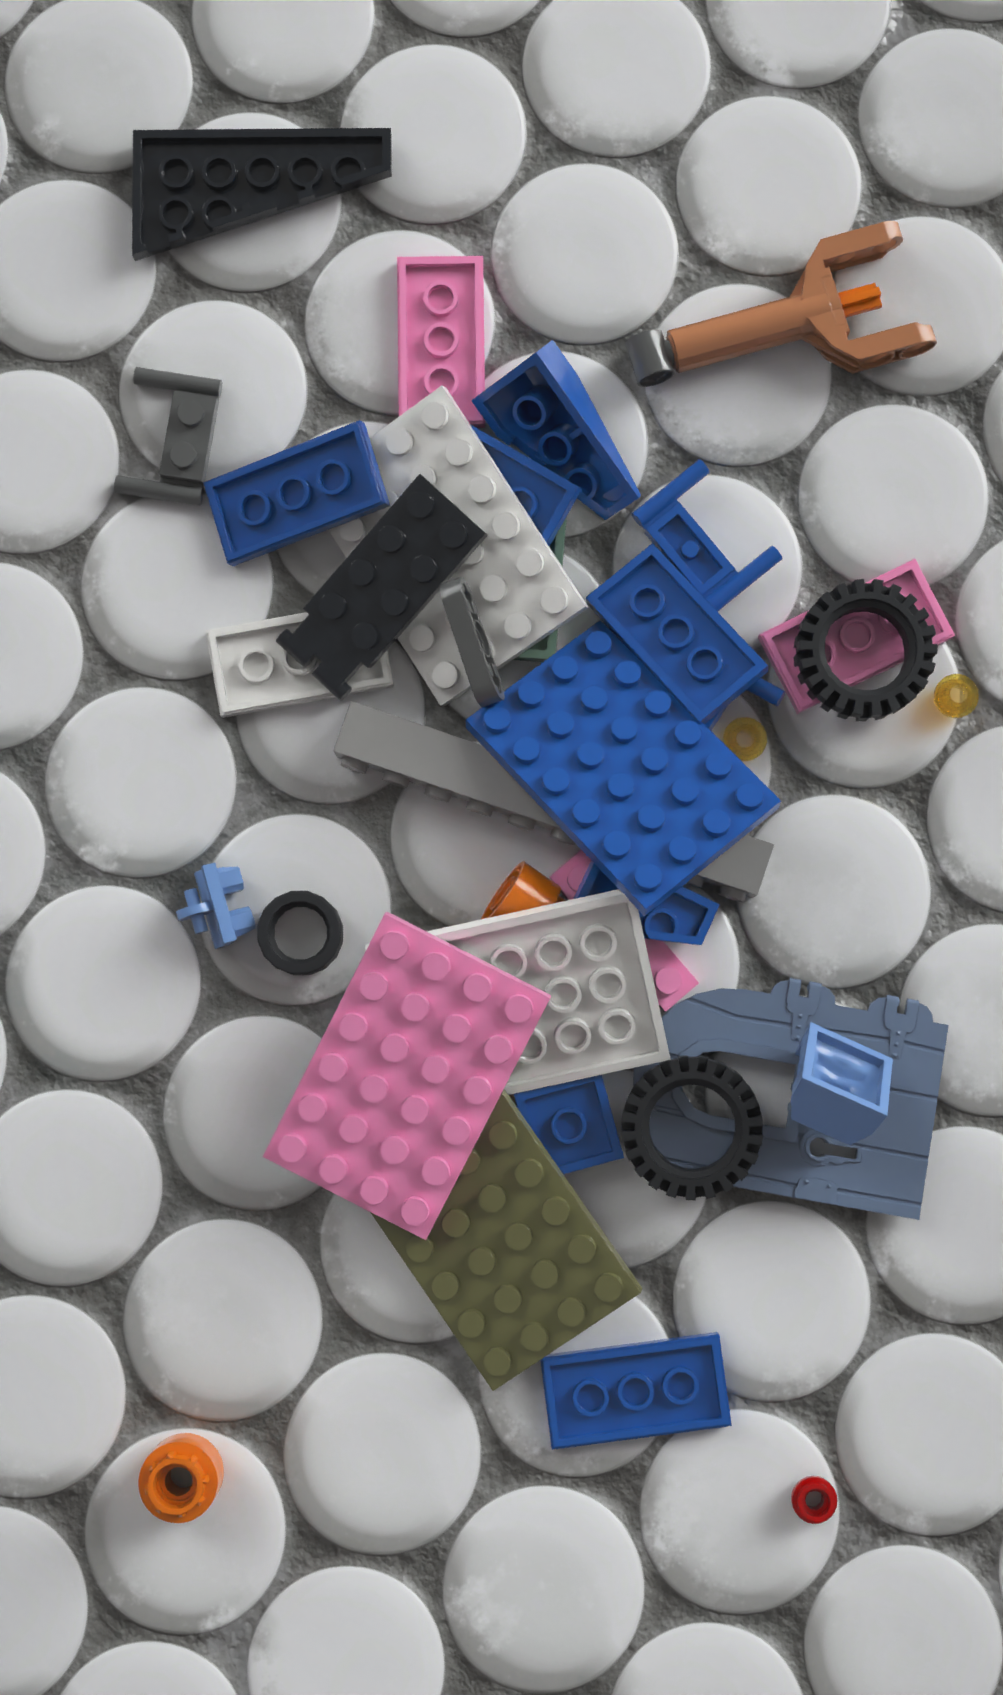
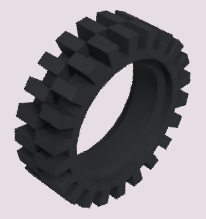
M857 579L850 585H846L844 582L837 585L831 592L827 591L813 604L801 621L798 635L794 641L793 648H796V654L793 657L794 666L799 667L800 673L797 677L801 685L805 683L809 688L807 695L812 700L817 698L823 704L820 707L825 711L829 712L832 709L838 712L837 717L847 719L850 716L855 717L856 721H866L869 718L878 720L885 718L891 713L898 712L915 699L929 682L927 679L933 673L936 663L932 662L933 657L938 651V644L932 643V637L936 635L934 625L928 626L925 621L929 617L926 609L923 608L919 611L914 605L917 599L911 593L905 597L899 593L902 589L895 584H892L890 588L883 586L884 580L874 579L871 583H864V579ZM853 612H870L887 619L897 629L904 646V663L900 673L893 682L875 690H861L850 687L838 679L829 667L825 655V639L831 625L835 621Z
M678 1056V1058L660 1062L659 1065L650 1068L631 1089L622 1113V1142H624L628 1160H631L635 1167V1172L640 1178L643 1176L649 1182V1186L655 1190H663L667 1196L673 1198L681 1196L686 1197V1200H696V1197H706V1199L716 1197V1194L721 1191L726 1193L734 1188L736 1182L742 1181L748 1175V1170L752 1164L755 1165L760 1146H762L763 1119L758 1101L751 1087L738 1072L729 1068L727 1064L718 1060L708 1059L705 1056ZM685 1085H698L715 1091L724 1098L731 1108L735 1122L733 1140L727 1152L718 1161L706 1167L696 1169L682 1168L670 1163L660 1155L650 1136L649 1120L657 1101L670 1090Z

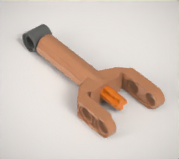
M885 221L820 239L790 297L668 330L666 340L661 330H648L632 336L625 344L638 386L649 387L663 383L673 377L675 374L674 370L682 373L797 340H803L813 345L827 361L852 374L915 357L931 350L937 344L932 326L917 322L848 340L850 329L846 318L882 308L881 291L879 287H876L875 283L838 293L831 272L883 258L889 251L895 249L903 242L898 222Z

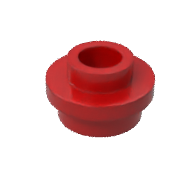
M807 1476L798 1481L792 1490V1507L798 1517L807 1523H823L832 1517L837 1508L836 1491L830 1482L822 1477ZM812 1491L821 1493V1501L816 1506L806 1504V1496Z

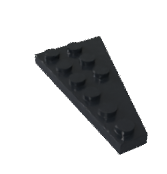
M391 128L133 130L132 256L134 260L138 261L392 177Z

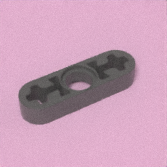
M460 577L441 584V599L476 701L483 708L504 700L503 685L472 592L466 580Z

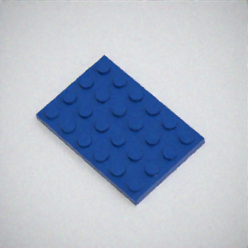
M600 620L504 691V700L480 708L466 719V729L644 916L780 807L781 800L704 723L699 724L648 668Z

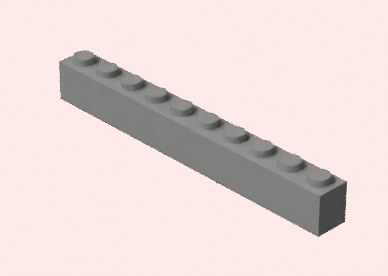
M353 701L350 702L333 750L336 757L342 759V767L362 774H366L367 768L384 773L382 780L390 784L407 788L409 782L426 787L424 794L434 799L449 802L451 796L467 801L466 808L470 811L491 817L494 810L510 816L508 823L533 831L534 826L538 825L552 830L551 838L575 845L573 840L482 745ZM745 835L686 884L701 888L703 882L720 887L718 892L720 896L738 902H744L745 896L753 898L758 895L774 844Z

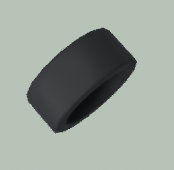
M289 891L275 897L264 908L257 924V941L263 956L276 969L291 975H312L326 969L337 958L343 944V924L337 910L324 897L310 891ZM295 907H307L316 911L323 918L327 927V939L323 948L315 956L308 959H293L286 956L278 948L275 941V927L278 919L286 911Z

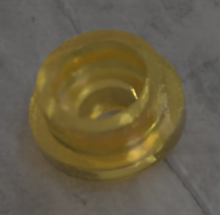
M951 674L944 677L934 690V703L937 709L943 715L950 718L967 716L975 709L979 700L977 686L969 677L962 674ZM952 688H958L963 692V702L957 703L951 699L950 691Z
M741 717L733 720L726 727L723 733V743L741 761H751L759 757L764 751L767 744V734L762 724L757 720ZM742 732L749 734L752 738L751 746L741 747L737 743V735Z

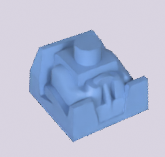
M810 1022L795 1055L799 1056V1063L797 1069L798 1076L793 1084L791 1094V1119L845 1144L852 1145L872 1135L888 1116L893 1058Z

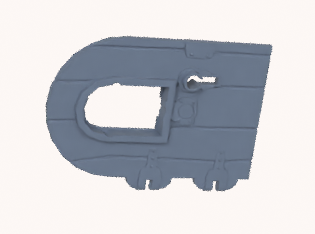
M789 978V980L780 981L774 985L770 993L725 988L698 993L672 1006L662 1016L670 1059L684 1055L698 1057V1055L704 1052L722 1051L795 1064L794 1079L790 1088L791 1092L798 1076L799 1056L795 1055L810 1022L893 1058L888 1116L872 1135L852 1145L845 1144L792 1120L790 1101L787 1107L786 1129L763 1125V1141L758 1152L757 1161L748 1170V1175L742 1181L736 1182L734 1187L916 1220L920 1219L949 1026L933 1022L932 1013L927 1006L919 1003V1000L907 998L904 1014L897 1013L900 999L897 996L891 995L875 999L870 1003L867 1011L838 1006L835 1004L833 993L830 989L823 987L822 983L810 981L807 985V997L799 996L801 980ZM660 1062L635 1067L633 1086L645 1072L659 1065ZM682 1086L670 1090L657 1101L651 1112L649 1128L655 1148L666 1160L682 1168L696 1169L706 1167L718 1161L727 1152L733 1140L735 1122L734 1119L708 1115L694 1108L683 1092ZM820 1138L824 1143L856 1148L855 1158L851 1159L828 1154L813 1156L809 1146L812 1140Z

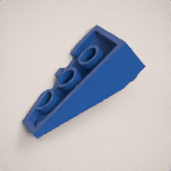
M551 340L471 400L499 439L507 445L512 443L533 461L582 488L577 499L604 520H607L641 496L579 376L554 340Z

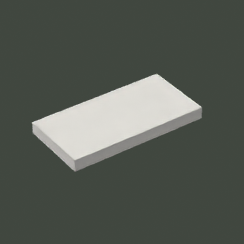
M307 612L206 630L219 712L222 718L336 698L312 675L313 671L322 662L315 657L304 668L276 642V639L284 630L289 629L293 633L309 615ZM388 650L372 668H367L363 664L347 682L352 687L348 695L394 687Z

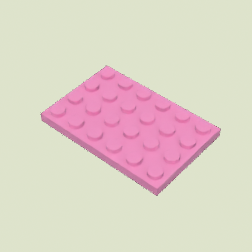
M386 912L263 1157L426 1240L542 1016L551 995Z

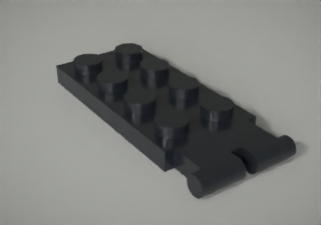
M419 474L304 606L303 609L309 614L293 633L289 629L284 630L278 636L276 642L304 668L315 657L322 662L313 671L312 675L336 698L342 701L352 690V687L347 684L351 677L363 664L367 668L374 666L439 592L440 585L446 583L488 534L423 475Z

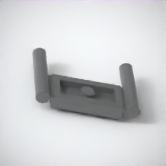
M136 367L133 376L134 384L175 390L172 397L159 471L161 479L158 482L117 475L114 482V492L201 506L204 495L203 482L206 480L219 397L222 392V380Z

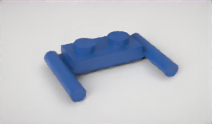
M699 459L631 514L636 523L645 530L644 534L718 612L783 558L774 546H770L741 571L737 572L724 554L681 503L677 501L679 497L710 473L706 464Z

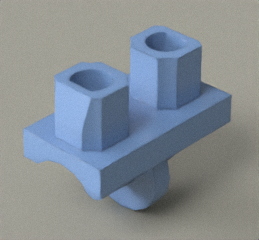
M216 863L201 866V870L195 872L194 876L202 903L200 902L197 888L184 891L188 907L176 911L178 921L191 919L195 934H200L208 931L204 917L206 915L215 949L227 947L235 942L238 937L256 928L249 906L229 911L225 895L241 892L244 889L240 868L238 866L217 868Z

